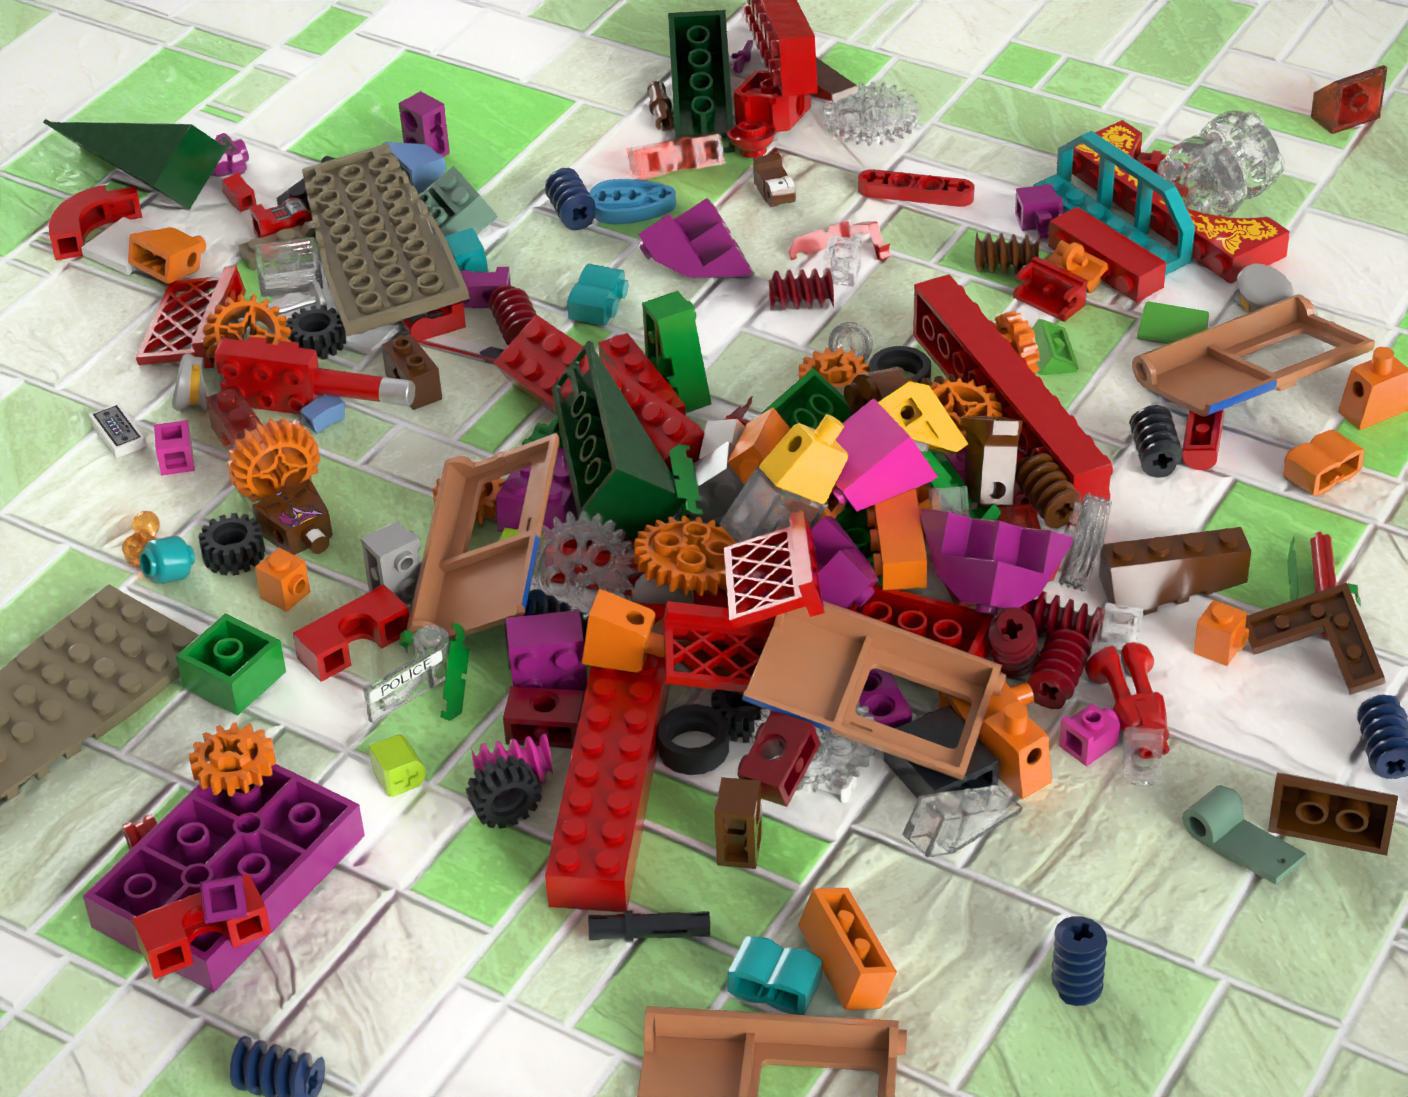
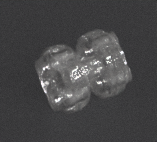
M1234 110L1219 114L1209 121L1198 135L1185 138L1174 145L1166 153L1164 160L1158 165V174L1176 186L1186 208L1222 217H1230L1245 200L1265 192L1285 170L1284 158L1279 152L1273 135L1267 129L1263 117L1255 111L1245 113Z

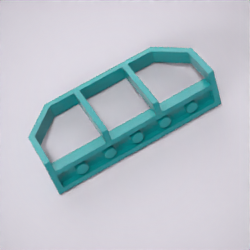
M1093 131L1085 133L1059 147L1057 174L1033 184V186L1052 184L1056 195L1062 197V214L1078 207L1166 261L1165 276L1192 262L1195 226L1176 186ZM1082 143L1100 155L1097 201L1070 183L1072 179L1073 148ZM1115 165L1138 180L1134 226L1109 210L1112 208ZM1153 190L1162 196L1179 232L1177 255L1147 236L1150 228Z

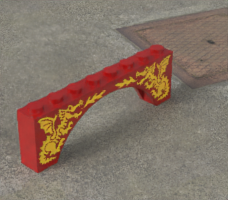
M1124 120L1094 132L1135 160H1139L1142 132ZM1082 143L1073 148L1072 174L1098 191L1100 155ZM1115 165L1112 202L1135 217L1138 180ZM1153 190L1150 229L1177 247L1179 232L1162 196ZM1186 208L1195 226L1192 258L1230 284L1237 281L1239 272L1246 266L1254 263L1270 265L1287 257L1290 231L1269 217L1231 218L1205 214Z

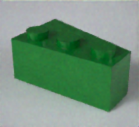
M679 291L642 302L645 355L683 401L686 413L711 405L695 321L697 317L696 310L692 302L687 301Z

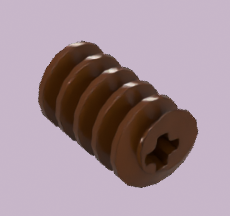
M977 232L974 255L977 272H982L985 264H987L990 273H994L997 265L1000 264L1003 274H1007L1010 265H1013L1015 274H1018L1023 266L1031 262L1033 257H1039L1040 235H1037L1034 244L1030 243L1028 235H1024L1021 243H1018L1015 234H1012L1009 242L1006 243L1003 233H999L996 242H993L990 233L987 232L984 240L980 241Z
M1041 453L1033 457L1023 458L1016 463L1015 482L1020 490L1024 492L1025 497L1030 500L1039 516L1044 519L1045 524L1050 528H1060L1067 524L1080 505L1081 495L1074 489L1073 484L1068 481L1067 476L1061 472L1060 467L1054 463L1052 456L1047 453Z

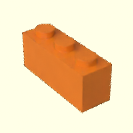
M916 488L866 508L867 526L874 527V529L869 531L871 551L878 552V554H873V570L876 576L881 575L883 590L927 587V557Z
M849 888L812 889L798 926L814 955L823 960L822 970L845 1010L881 1009L897 971Z

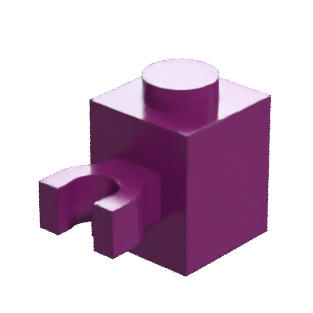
M1052 184L1016 188L1015 216L1021 230H1036L1037 235H1040V239L1049 238L1050 220L1063 213L1062 197L1056 195Z

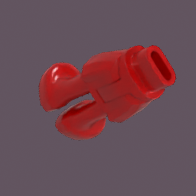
M1126 643L1121 650V664L1119 654L1114 646L1105 647L1094 653L1085 665L1086 674L1093 683L1109 684L1115 701L1112 710L1116 713L1120 729L1128 738L1132 748L1137 749L1140 757L1143 759L1166 755L1170 750L1167 743L1169 738L1167 713L1163 695L1159 692H1153L1149 682L1148 673L1154 666V657L1150 649L1140 643ZM1121 664L1123 666L1125 674L1132 678L1136 690V694L1131 695L1130 690L1127 686V683L1122 672Z

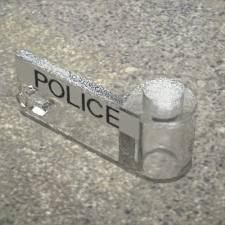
M428 625L419 629L413 636L415 658L363 689L368 720L372 724L445 680L450 641L449 634L444 628Z

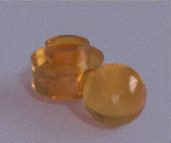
M141 511L135 515L132 521V528L135 533L128 536L122 544L125 560L133 567H140V552L144 550L148 541L155 539L154 536L160 529V520L151 511Z

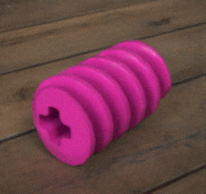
M546 734L540 736L538 746L535 745L531 736L525 738L522 749L516 739L510 740L508 751L505 750L500 741L495 742L493 753H490L485 743L480 745L477 756H475L471 749L474 772L478 768L482 771L485 770L484 763L489 760L493 765L496 764L497 757L503 756L506 762L508 756H515L517 760L522 758L526 764L530 765L540 783H545L548 771H551L553 775L549 742Z

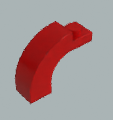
M105 185L81 191L62 202L54 210L49 220V236L55 260L83 256L81 247L85 245L86 237L100 226L117 222L123 217L130 220L142 218L137 187L106 191Z

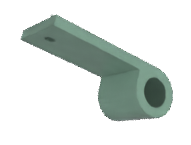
M1222 785L1216 786L1189 807L1182 815L1183 824L1187 832L1194 839L1275 885L1307 859L1305 852L1244 820L1242 799L1231 788Z

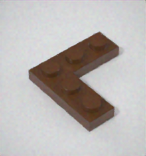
M1347 583L1247 615L1245 628L1249 629L1248 641L1253 655L1325 632L1349 695L1386 684L1385 676Z

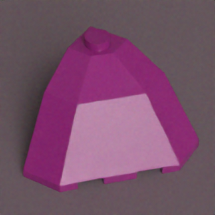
M709 198L704 199L677 218L668 214L638 234L642 240L638 246L648 260L653 257L656 262L689 278L751 277L755 274L745 259L739 245L729 234L731 231Z
M921 509L920 513L937 577L961 602L976 605L975 612L997 616L998 609L1019 608L1038 597L1072 545L1073 540L1071 536L1051 530L1022 528L1002 521L974 519L949 511Z
M832 516L823 517L811 530L815 540L823 600L843 608H849L853 604L860 608L874 595L875 591L872 587L878 581V578L870 562ZM781 559L776 564L780 565L785 559ZM765 573L759 579H764L768 574ZM783 577L778 582L782 583L788 577ZM747 588L742 594H747L751 588ZM766 592L761 597L765 598L771 592Z

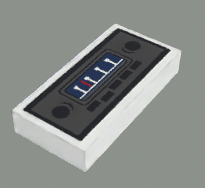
M120 403L88 414L91 425L116 458L147 447L144 435Z

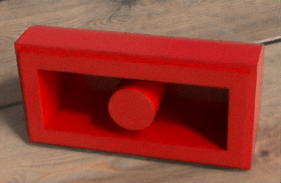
M1224 409L1206 417L1189 410L1182 451L1183 460L1190 468L1208 470L1216 464L1224 422Z

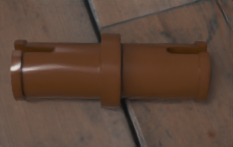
M654 81L647 87L650 97L649 110L654 115L656 128L658 130L662 128V131H667L674 125L671 115L672 103L670 98L667 97L664 83L661 82L659 85V81Z

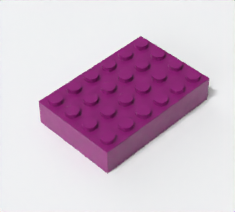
M277 764L271 766L273 773L271 776H262V786L252 783L249 785V793L246 794L239 788L235 789L233 796H229L225 789H222L218 795H213L211 786L203 790L200 788V784H198L83 895L91 928L142 954L131 918L201 892L200 882L239 875L243 876L249 873L266 906L272 933L365 836L360 804ZM218 932L203 933L197 936L189 946L194 964L174 972L214 993L269 935L232 948L225 935Z

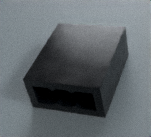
M947 705L933 712H928L907 724L895 727V729L941 746L955 749L958 746L965 723ZM978 737L963 781L884 752L883 760L933 817H937L998 788L1000 761Z

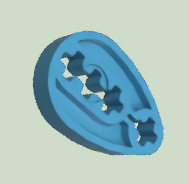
M606 180L595 185L589 192L596 206L594 219L606 224H628L646 221L673 211L677 205L674 188L647 180Z

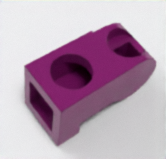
M497 267L496 272L475 273L468 270L460 271L470 299L462 301L464 307L489 308L488 301L491 293L501 285H511L509 267Z

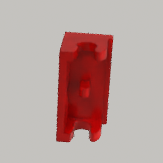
M1037 256L1033 257L1031 262L1016 275L1017 279L1024 281L1013 291V298L1063 322L1067 321L1085 306L1087 280Z

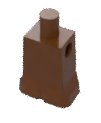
M996 416L961 417L960 425L966 431V441L968 442L965 452V493L972 502L977 503V508L992 503L997 508L998 505H1013L1017 447L1023 421Z

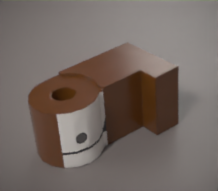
M779 152L753 158L754 184L765 202L770 207L795 202V186L792 178L787 175L782 166V157Z

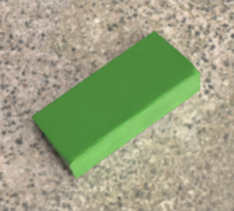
M1147 301L1144 305L1137 338L1165 344L1175 342L1208 329L1209 312Z
M1039 318L1032 327L1035 333V342L1038 345L1037 349L1040 352V361L1036 362L1039 368L1038 374L1051 375L1077 372L1079 368L1066 328Z

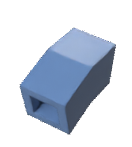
M326 395L309 403L300 410L305 425L318 434L329 425L345 420V402L339 397Z

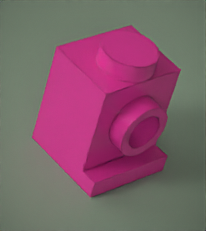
M188 420L154 425L155 447L161 476L195 471Z
M1092 703L1071 718L1065 716L1061 719L1059 747L1087 767L1118 745L1120 723L1116 713L1107 707L1101 710Z

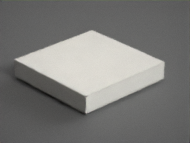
M123 217L82 246L83 256L129 275L137 269V267L128 263L130 234L151 231L153 229Z

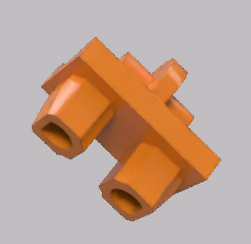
M1061 240L1053 254L1044 259L1086 279V292L1089 294L1093 293L1100 285V277L1108 269L1106 262L1084 252L1083 246L1075 242L1068 244Z

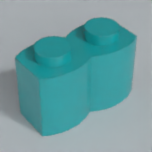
M588 263L582 270L578 283L573 286L567 300L568 319L605 326L610 318L616 316L618 303L621 298L625 299L627 296L629 282L625 280L624 270Z
M745 937L728 971L727 991L749 1002L767 1003L771 1007L788 1014L805 1015L822 980L823 960L808 950L783 948L768 938Z

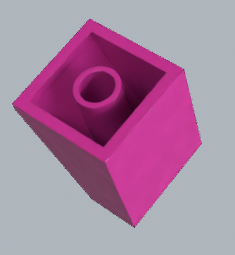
M874 398L843 423L844 428L836 438V441L848 453V459L831 491L841 504L848 501L856 511H860L929 483L938 477L909 434Z

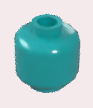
M179 536L153 539L148 541L144 550L140 552V568L144 576L150 578L156 584L183 580L190 574L191 565L195 563L194 550Z

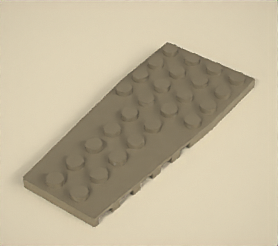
M389 144L379 145L302 169L325 278L347 337L354 334H362L380 326L394 324L422 313L426 314L429 311L470 299L468 289L444 234L433 216L429 215L425 203L419 199L414 185L411 186L405 170L402 171L397 157L391 153Z
M108 584L28 645L0 670V799L5 797L10 801L20 794L18 786L32 776L40 780L50 773L49 765L61 756L67 760L81 751L80 743L92 735L97 740L137 712L178 679L180 673L176 655L199 635Z

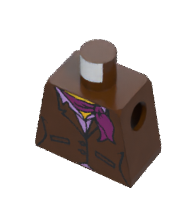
M310 479L252 505L254 518L257 520V524L260 523L263 537L276 547L293 555L310 549L314 554H320L328 548L329 539L333 535L329 511Z

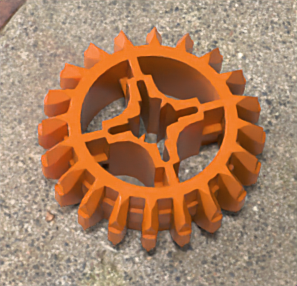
M240 294L236 303L228 297L225 299L226 307L217 303L214 310L216 314L209 313L207 316L209 324L203 326V333L206 335L203 337V346L209 347L206 350L208 358H215L214 352L223 338L244 341L243 337L248 327H250V337L268 339V344L278 345L280 340L291 342L287 339L291 334V330L289 327H285L287 324L286 316H278L280 311L278 306L268 309L269 300L267 298L261 304L257 303V296L255 294L250 297V301H245L244 296ZM244 318L240 323H229L235 319ZM255 319L265 324L271 333H267V330L259 328L255 323Z
M960 377L956 382H950L945 378L942 385L933 381L930 386L965 439L966 431L960 425L961 417H1002L1003 415L1001 403L996 402L995 393H987L986 385L976 387L974 380H971L969 383H963Z
M284 417L277 423L269 418L267 424L263 426L256 422V429L253 431L245 430V437L243 439H235L236 448L229 450L230 460L227 461L229 477L238 492L243 497L247 496L253 503L258 500L260 502L308 479L312 481L311 475L319 473L317 464L321 460L317 442L308 429L301 426L295 420L289 423Z

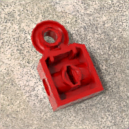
M754 70L733 92L737 126L731 128L727 134L732 144L740 149L741 156L747 158L763 156L767 152L766 147L772 143L776 132L791 130L811 108V94L782 97L779 88L774 87L773 79L769 77V71Z

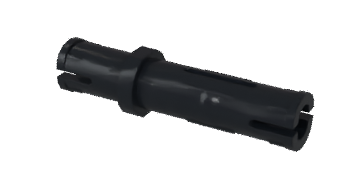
M625 910V914L588 915L589 941L625 939V943L634 942L633 938L710 937V912L633 914V910Z

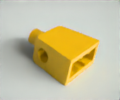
M828 414L825 415L816 430L800 423L795 424L763 460L759 468L775 486L825 504L848 459V453L836 441L844 425Z

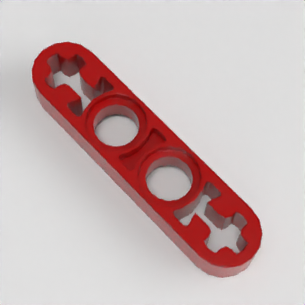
M875 169L864 170L858 175V192L866 197L956 207L969 206L974 201L975 185L967 179Z

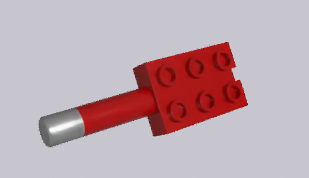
M249 336L247 341L223 338L214 352L218 374L224 376L220 387L225 405L301 415L300 410L324 395L405 406L411 405L415 396V384L411 380L318 368L316 350L299 348V343L280 340L278 345L268 344V339Z

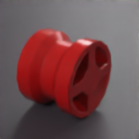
M153 814L144 816L142 822L136 824L131 822L122 824L129 850L157 825Z

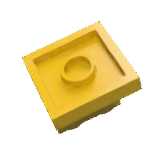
M909 381L878 402L909 434L912 440L929 444L928 449L951 455L968 445V442L929 385ZM906 409L910 412L909 420L901 416V412Z

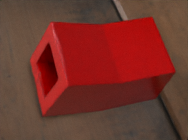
M239 173L222 179L223 194L240 213L250 209L251 206L257 205L254 190L244 181Z

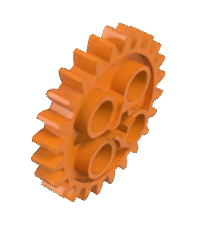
M683 516L682 521L678 522L674 518L668 517L667 524L656 520L655 527L646 525L645 531L638 532V539H635L634 563L638 564V572H646V580L657 578L656 586L668 584L670 585L669 591L671 592L681 588L684 595H688L691 590H696L699 596H703L704 590H709L712 594L718 595V588L727 591L724 547L746 541V539H738V531L728 533V525L716 527L715 520H711L706 524L702 523L701 517H697L694 522L689 521L686 516ZM746 570L741 576H745L749 570Z

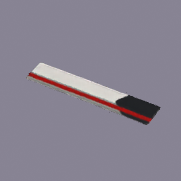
M444 334L418 342L421 347L494 365L493 362L504 351V349Z

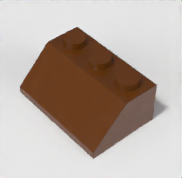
M1277 772L1268 832L1387 856L1398 795Z

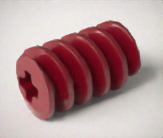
M816 268L812 269L809 278H807L804 269H800L796 279L791 270L786 271L784 279L781 278L778 270L773 272L772 278L769 280L770 311L774 310L776 302H779L783 311L786 310L789 301H792L795 310H799L803 300L808 309L812 308L814 300H817L820 308L824 309L827 299H830L834 308L833 276L829 268L824 269L822 277L819 276Z
M501 285L490 295L488 301L489 308L499 326L503 339L509 346L536 316V311L527 293L520 288H515L511 285Z
M1042 591L1036 600L1033 599L1021 607V609L1032 616L1035 622L1037 637L1040 638L1046 634L1048 637L1050 633L1056 630L1068 629L1083 634L1091 644L1096 638L1102 617V608L1100 607L1096 608L1092 616L1088 615V604L1086 603L1082 604L1078 612L1074 611V600L1072 599L1068 600L1064 608L1060 607V596L1055 595L1049 604L1047 603V592Z
M1017 607L1005 608L992 621L989 628V639L994 662L1002 665L1000 671L1003 674L1012 677L1023 676L1032 671L1040 654L1035 622L1032 616L1023 609Z
M1068 629L1056 630L1049 634L1036 660V665L1027 680L1032 689L1035 703L1049 709H1061L1065 705L1066 700H1069L1074 695L1079 678L1083 674V669L1092 653V645L1083 634Z

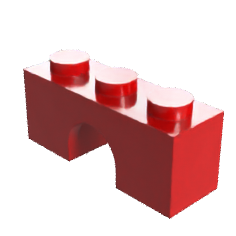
M383 584L293 632L297 659L322 682L352 666L348 647L350 642L358 639H368L383 649L398 641L400 633L406 631L409 618L408 606Z
M249 873L242 876L245 887L247 917L206 924L201 892L131 918L139 948L154 979L194 964L189 946L197 936L203 933L218 932L225 935L232 948L271 934L266 906Z

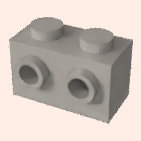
M396 521L361 538L369 591L384 584L402 602L413 598L421 566L418 554L421 546L416 534L413 531H408Z

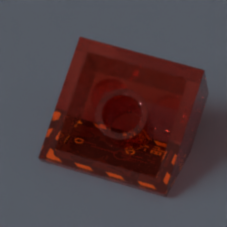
M1382 65L1334 81L1315 91L1313 94L1311 118L1330 134L1379 119L1388 67Z

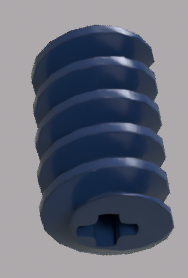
M568 167L555 170L546 180V196L566 228L571 230L587 228L593 223L595 217L594 210L596 206L594 199L574 169Z
M1377 695L1362 702L1357 710V720L1360 725L1359 728L1363 736L1362 740L1371 770L1377 776L1386 779H1399L1408 776V716L1405 709L1400 706L1398 698L1392 695Z
M1071 916L1059 922L1054 931L1055 940L1053 943V971L1051 980L1052 985L1057 989L1059 997L1065 1004L1086 1006L1095 1002L1101 996L1104 985L1103 979L1108 941L1106 932L1097 922L1083 916Z
M242 1036L234 1048L230 1063V1079L235 1089L241 1091L248 1090L251 1094H263L265 1097H317L322 1089L325 1077V1061L323 1057L318 1058L312 1066L311 1053L303 1052L297 1060L296 1049L288 1048L282 1055L281 1045L273 1044L267 1051L266 1041L263 1040L256 1041L252 1047V1039L248 1036Z

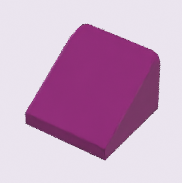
M241 875L200 882L206 924L247 917L245 887Z

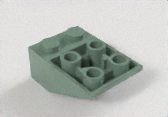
M454 166L442 174L423 193L418 195L419 199L425 203L429 215L433 216L444 236L469 228H473L478 235L498 217Z

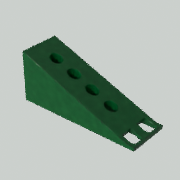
M726 10L668 13L676 155L735 152V146L727 134L733 128ZM728 137V147H711V138ZM699 139V148L684 150L682 149L681 140Z
M46 118L43 121L44 124L81 148L189 210L227 149L193 124L51 122Z
M587 341L551 388L577 515L581 520L635 541V539H638V532L645 531L646 525L655 527L656 520L667 524L668 517H673L685 503L686 499L677 498L673 474L598 356L593 342ZM587 354L590 368L583 375L579 364ZM569 378L573 390L565 399L561 393V387Z

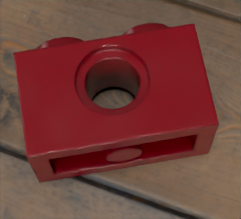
M511 686L503 715L506 744L509 745L511 739H516L519 745L524 746L525 738L531 736L535 745L538 746L540 736L546 734L549 747L573 749L585 691Z
M771 710L765 723L758 727L755 742L748 755H744L740 760L737 773L739 779L760 780L761 799L788 807L821 744L813 723Z

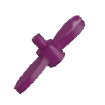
M748 40L743 50H739L738 53H732V59H736L733 67L735 73H742L745 63L750 62L753 40Z

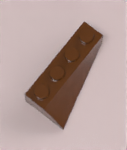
M1242 527L1101 544L1099 578L1116 624L1128 621L1129 615L1142 612L1143 615L1157 612L1158 606L1172 601L1176 605L1188 602L1191 595L1200 592L1209 595L1247 583L1252 550Z

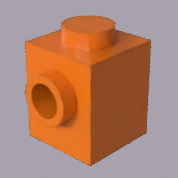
M277 548L255 566L260 598L286 612L311 592L305 560L281 548Z
M1212 600L1197 621L1194 654L1228 666L1239 649L1241 650L1245 646L1248 639L1249 629L1245 628L1247 612Z

